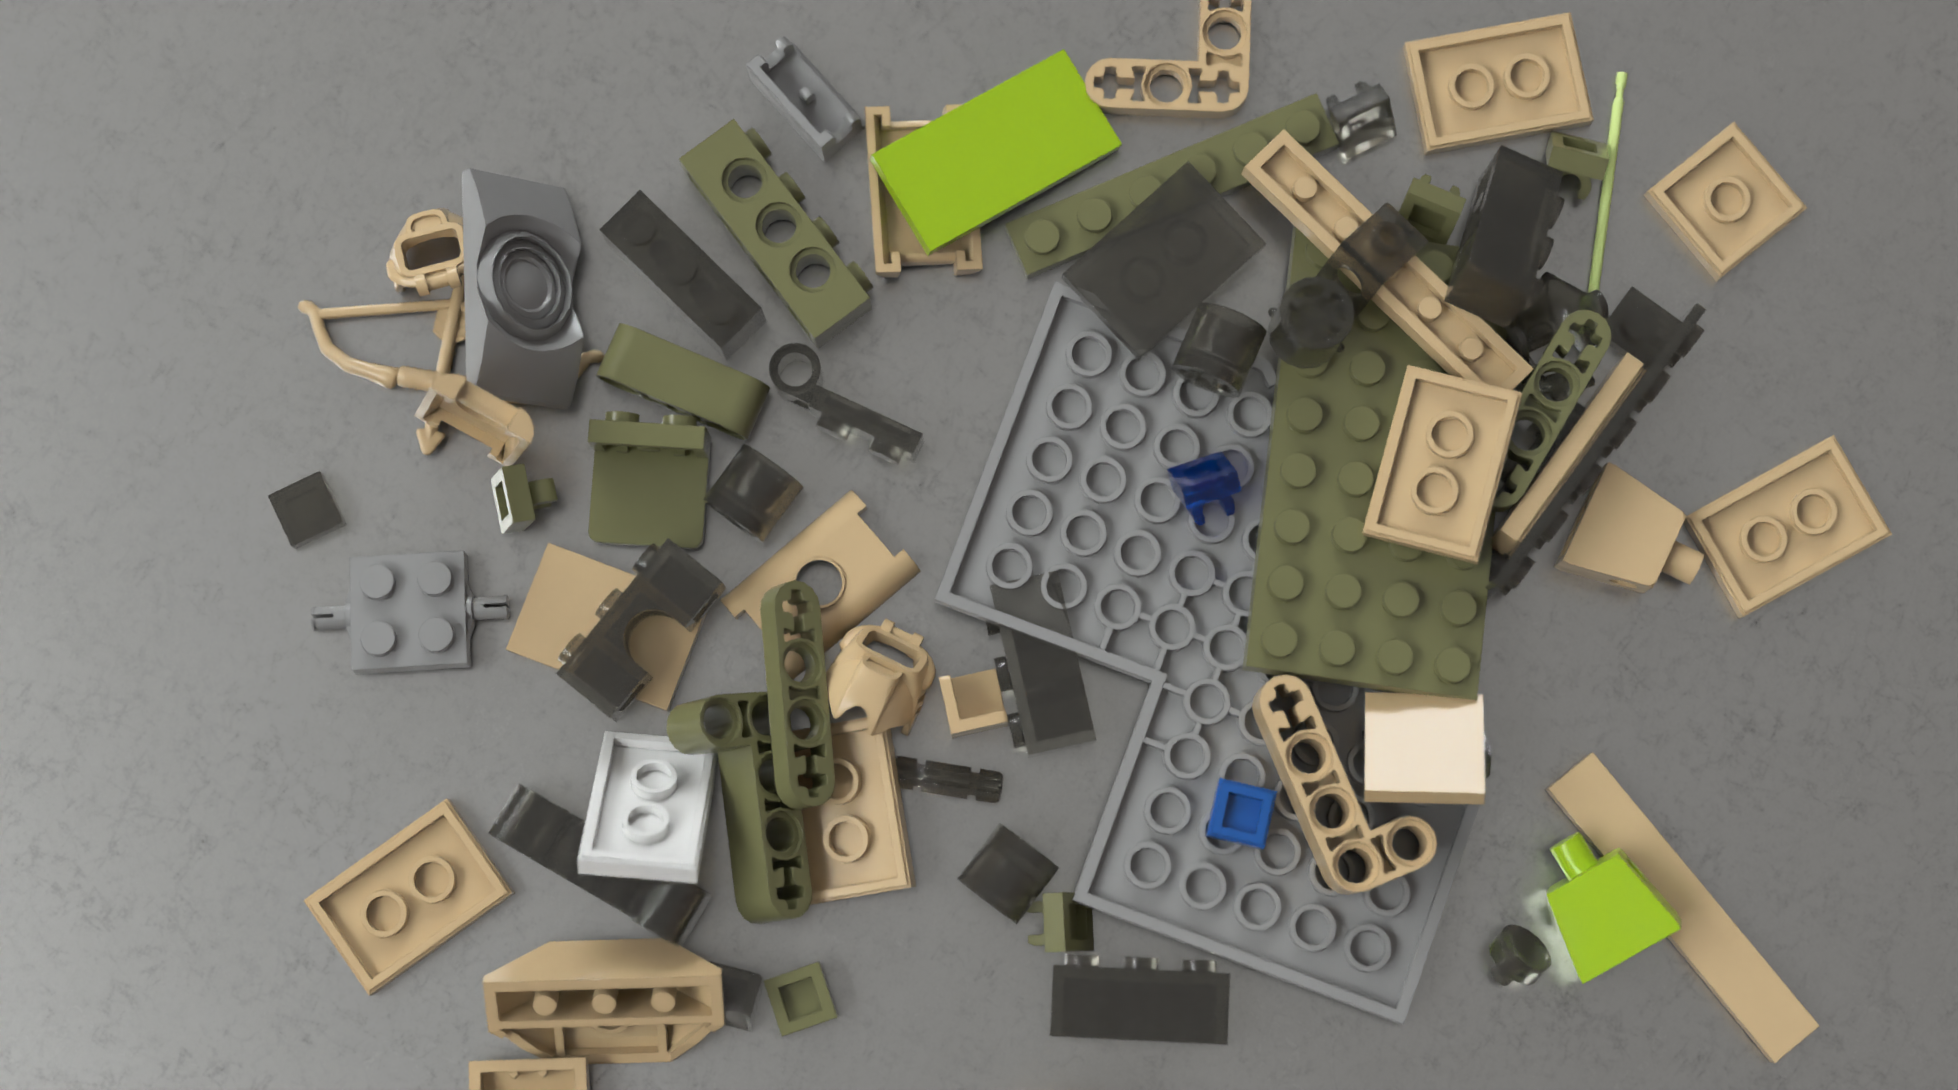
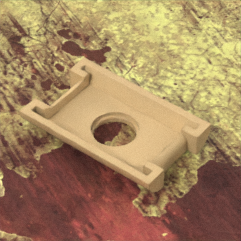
M962 104L945 105L942 114L944 115ZM890 106L864 107L876 275L898 278L901 273V266L953 264L954 276L981 271L983 269L980 228L927 256L869 160L873 153L933 120L891 121Z
M449 374L438 378L429 388L414 416L436 429L442 420L491 447L487 457L503 466L513 465L533 439L534 426L528 413L521 407L517 409L466 380L467 377Z
M850 490L720 601L736 620L746 612L762 630L760 609L765 593L772 587L790 581H797L800 570L810 562L818 560L829 562L840 572L842 587L839 595L832 602L820 605L825 653L840 641L846 632L860 624L919 574L921 570L904 549L895 557L860 517L867 510V506ZM788 601L783 602L784 612L792 613L793 617L798 615L796 605H790ZM790 633L784 634L785 642L801 638L800 633L791 636ZM795 651L787 653L784 664L789 677L794 680L806 669L802 657Z

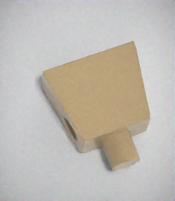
M1608 462L1598 470L1554 568L1634 592L1645 593L1654 587L1661 572L1690 585L1702 564L1704 554L1675 541L1686 517L1683 511L1618 466Z

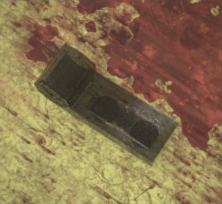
M789 343L775 351L769 363V374L776 392L784 400L810 411L812 416L818 418L816 424L818 429L844 441H847L850 433L870 442L867 449L870 453L890 463L898 465L902 457L915 463L924 444L923 433L823 388L824 375L819 358L807 345ZM803 361L812 367V375L805 384L790 386L781 380L782 370L790 362Z

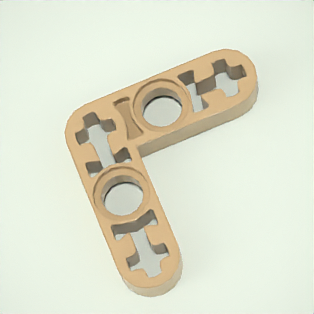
M1199 0L1197 61L1131 58L1101 59L1094 63L1087 72L1085 79L1087 94L1093 102L1099 105L1102 112L1108 115L1215 119L1232 117L1244 106L1249 89L1251 0H1230V8H1219L1220 0ZM1208 5L1213 6L1217 9L1208 10ZM1241 6L1242 12L1232 8ZM1228 22L1238 29L1240 41L1236 46L1223 50L1212 45L1208 37V31L1216 23ZM1134 73L1144 74L1140 89L1142 101H1132L1134 89H1118L1115 98L1107 99L1104 98L1103 89L1094 87V84L1103 83L1105 74H1114L1116 83L1120 85H1134ZM1164 74L1174 76L1182 85V94L1173 102L1165 103L1157 100L1150 91V83L1154 78ZM1191 76H1200L1198 88H1213L1216 85L1217 78L1228 79L1229 88L1238 90V93L1230 94L1228 103L1217 102L1216 93L1203 91L1198 93V103H1188L1192 89Z

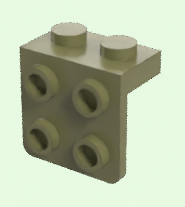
M608 411L605 412V420L589 419L588 443L594 450L588 527L590 538L599 544L696 549L700 547L704 540L711 436L705 426H697V418L686 415H664L662 423L639 422L640 415L636 413Z

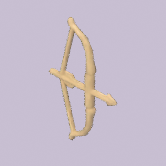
M464 275L460 276L462 286L452 289L450 299L321 309L308 300H303L298 304V309L301 313L307 314L310 318L315 337L323 355L344 372L366 378L389 389L398 385L403 388L428 391L438 378L452 374L450 371L455 346L457 343L465 340ZM437 311L433 333L442 341L436 371L410 366H401L399 368L350 357L332 343L325 327L324 319ZM592 349L581 353L578 378L591 363L602 362L604 353L601 350ZM505 401L508 404H524L512 401ZM425 422L424 428L416 430L419 445L424 455L432 454L444 439L445 433L439 431L440 424L436 429Z

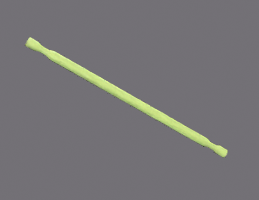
M1617 72L1615 84L1617 90L1612 105L1607 143L1609 161L1602 181L1586 309L1594 312L1598 305L1624 108L1623 94L1628 78V73ZM1583 325L1582 336L1590 337L1592 330Z

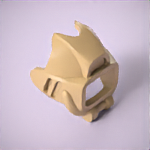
M437 208L422 211L407 218L406 224L400 231L390 251L389 261L386 263L388 278L393 281L397 293L406 291V287L417 288L419 296L422 297L430 295V291L450 286L453 289L462 286L460 276L464 275L463 217L449 211V209ZM436 238H458L461 249L458 258L409 270L406 254L413 246Z
M886 618L881 626L861 625L846 632L839 643L841 651L826 672L828 698L834 718H838L846 710L858 706L866 711L868 733L870 736L878 735L890 728L902 725L901 734L908 736L922 708L926 689L930 688L936 676L934 662L929 653L921 646L924 636L915 632L911 635L895 627V622ZM873 641L892 646L913 659V668L906 667L866 646Z

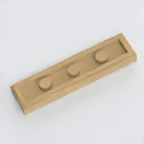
M1627 352L1609 371L1535 474L1524 495L1510 509L1493 533V549L1502 555L1504 553L1508 554L1523 539L1644 369L1642 367L1644 363Z

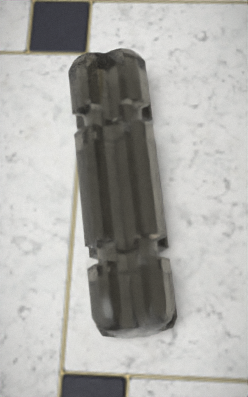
M895 757L901 789L913 790V787L916 786L921 787V792L967 799L968 795L976 796L977 801L989 803L999 802L1001 798L1004 778L1003 774L999 771L980 769V773L971 772L972 767L929 760H926L925 764L917 763V758Z

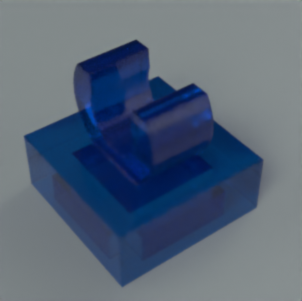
M1222 451L1167 469L1172 490L1199 526L1205 524L1203 506L1205 503L1217 499L1221 509L1227 516L1234 515L1235 502L1231 495L1241 492L1242 489L1237 470Z

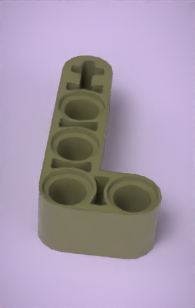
M767 692L718 694L677 705L668 716L666 729L669 741L674 748L683 754L689 755L718 754L735 901L738 911L744 919L753 924L790 920L802 916L808 910L812 901V886L802 810L792 809L785 805L777 795L774 780Z

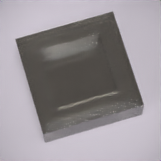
M321 471L268 495L287 539L294 549L347 525L325 475Z

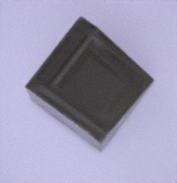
M709 961L722 969L725 1025L751 1032L762 995V977L757 973Z

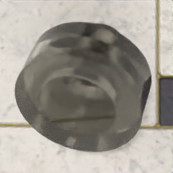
M1518 925L1505 926L1489 945V952L1495 963L1490 973L1492 978L1502 986H1508L1513 980L1525 985L1534 984L1551 965L1550 953L1543 942L1531 931Z

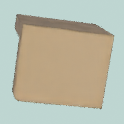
M996 668L951 678L950 675L939 677L952 739L1008 726V717L1004 708Z

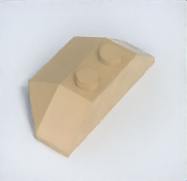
M668 938L549 941L485 975L483 979L488 1032L501 1039L503 1037L508 1038L521 1049L539 1058L588 1057V1064L672 1062L698 1044L711 1031L715 1032L725 1025L722 969Z

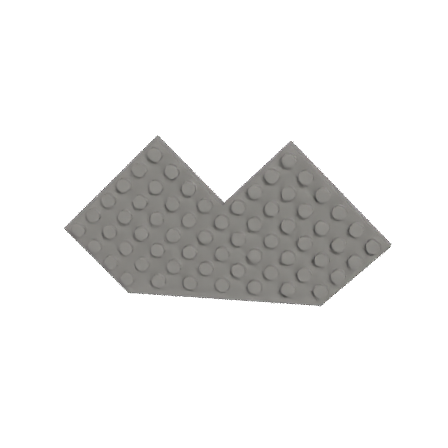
M1055 281L934 602L1151 683L1072 901L1397 1024H1404L1480 804L1364 802L1365 692H1396L1300 679L1306 684L1313 696L1369 829H1375L1399 818L1413 816L1429 823L1437 839L1435 855L1422 868L1356 894L1344 895L1329 888L1321 875L1253 714L1252 704L1255 694L1265 683L1279 675L1242 670L1276 373L1268 360ZM1275 690L1276 698L1269 703V707L1273 713L1283 711L1287 717L1290 728L1280 733L1282 740L1285 741L1298 731L1307 730V727L1303 721L1293 728L1288 717V710L1295 705L1294 700L1291 696L1282 698L1278 691ZM1295 744L1291 753L1293 765L1302 773H1314L1319 764L1318 753L1309 744ZM1219 778L1277 791L1265 849L1260 850L1205 836ZM1320 797L1315 804L1314 812L1316 819L1326 828L1334 829L1338 827L1342 820L1340 805L1332 798ZM1401 828L1396 831L1392 840L1393 850L1403 860H1413L1419 849L1418 839L1414 833L1407 829ZM1345 851L1339 858L1338 869L1343 879L1349 883H1359L1364 877L1366 870L1361 856L1355 852Z

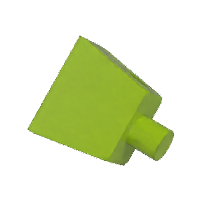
M1576 832L1549 849L1566 877L1550 886L1546 895L1578 977L1583 984L1681 929V918L1620 847L1596 859L1581 833Z

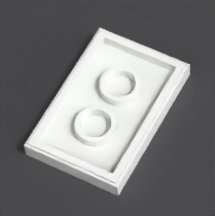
M605 731L578 855V874L697 884L718 767V754H683L674 748L668 736Z

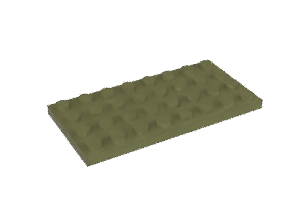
M1295 226L1292 232L1242 670L1279 676L1290 675L1299 679L1396 693L1477 700L1493 544L1492 536L1496 512L1491 513L1478 565L1363 536L1362 533L1407 366L1411 365L1439 373H1448ZM1397 237L1512 347L1521 256Z

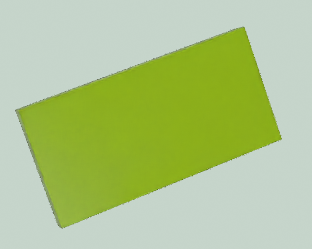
M1063 49L873 153L869 160L927 256H930L1118 151L1122 143L1099 105L1093 102L1087 94L1085 82Z

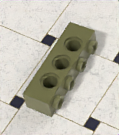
M732 119L680 157V164L684 173L810 340L819 349L872 310L871 300L867 293L873 289V285L855 261L845 265L833 250L840 243L827 223L820 216L811 221L799 204L806 198L792 177L786 171L778 177L766 162V159L772 153L756 130L751 127L744 133L735 119ZM751 175L762 181L759 192L752 197L741 198L732 193L733 184L742 176ZM785 219L796 226L794 235L788 241L782 243L772 242L765 236L768 226L776 220ZM810 264H821L829 269L830 276L822 286L810 288L799 281L801 271Z

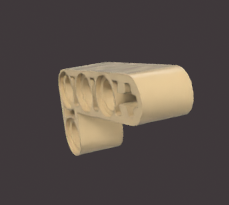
M1281 675L1274 677L1259 688L1252 704L1254 718L1321 875L1329 888L1344 895L1356 894L1422 868L1429 863L1436 853L1437 839L1430 824L1423 819L1408 816L1396 819L1375 829H1369L1313 696L1306 684L1295 676ZM1275 690L1278 691L1282 698L1291 696L1294 700L1295 705L1288 710V717L1293 728L1303 721L1307 727V730L1298 731L1285 741L1282 740L1280 733L1290 728L1287 717L1283 711L1273 713L1269 707V703L1276 698ZM1295 744H1309L1318 753L1319 764L1314 773H1302L1293 765L1291 753ZM1320 797L1332 798L1340 805L1342 820L1338 827L1334 829L1326 828L1316 819L1314 812L1315 804ZM1398 829H1407L1414 833L1418 839V853L1411 861L1403 860L1393 850L1392 840ZM1345 851L1357 853L1365 863V875L1357 884L1349 883L1339 873V858Z

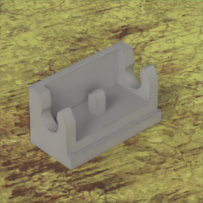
M785 36L780 37L776 41V50L769 57L764 59L761 55H757L746 64L750 80L825 163L866 128L865 121L793 42H790Z

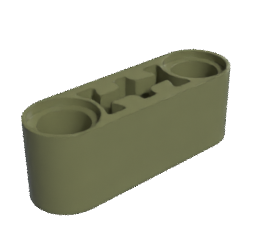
M623 323L618 324L596 374V377L618 389L677 414L695 417L697 422L745 441L748 440L770 391V387L750 375Z

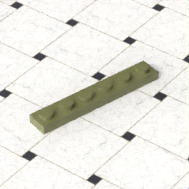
M1317 93L1006 223L1005 230L1027 280L1251 186L1252 184L1241 175L1244 167L1283 129L1314 158L1336 150L1340 143Z

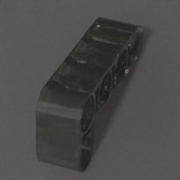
M517 783L488 833L628 915L635 923L676 946H684L712 898L711 894L693 883L578 874V855L586 821L530 788Z

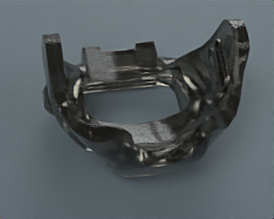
M1545 272L1534 288L1526 294H1521L1515 286L1512 287L1503 314V324L1507 336L1506 341L1528 364L1535 368L1536 364L1530 357L1529 352L1547 345L1557 328L1569 314L1578 310H1591L1599 313L1608 323L1609 310L1607 301L1599 290L1586 293L1561 280L1554 274ZM1583 325L1577 332L1569 329L1568 332L1576 337L1574 345L1579 353L1587 345L1596 347V344L1590 340L1592 330L1589 327ZM1577 367L1579 371L1583 374L1584 368ZM1555 372L1540 377L1539 389L1542 394L1549 393L1552 400L1558 402L1567 398L1568 393H1570V384L1562 374ZM1530 374L1521 382L1523 386L1528 380ZM1593 376L1591 377L1585 389L1595 385V379Z

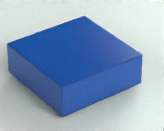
M1219 778L1205 836L1260 850L1265 849L1277 791Z

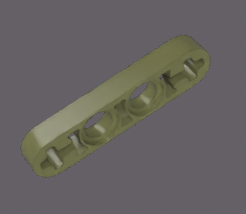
M1578 310L1569 314L1555 331L1521 390L1522 400L1516 422L1522 420L1533 422L1541 431L1542 441L1538 448L1525 451L1518 448L1511 439L1506 459L1509 458L1517 463L1526 464L1528 469L1525 472L1519 464L1512 469L1505 483L1512 490V493L1502 492L1495 498L1492 513L1504 512L1512 508L1524 495L1605 355L1611 341V329L1606 319L1599 313L1591 310ZM1584 325L1592 330L1590 340L1596 344V347L1587 345L1578 355L1574 364H1572L1570 361L1563 359L1570 351L1576 338L1568 331L1570 329L1577 332ZM1554 351H1555V352L1559 355V357H1561V358H1555V357H1553ZM1577 367L1584 368L1583 374L1579 371ZM1547 372L1562 374L1570 384L1568 398L1558 402L1545 398L1539 389L1540 377Z
M795 580L768 590L761 601L760 613L775 787L777 795L785 805L792 809L802 810L822 805L830 799L835 786V773L820 604L816 593L810 586ZM784 601H788L790 605L797 606V616L793 617L792 613L784 612ZM790 633L791 636L800 633L801 638L785 642L784 634ZM789 651H795L804 660L806 667L805 675L800 682L790 678L786 672L784 664L785 657ZM795 708L804 711L811 724L810 733L804 740L794 735L789 724L790 715ZM808 748L811 750V756L805 757V755L794 757V752ZM798 775L811 778L812 788L807 790L806 787L799 786L797 781Z

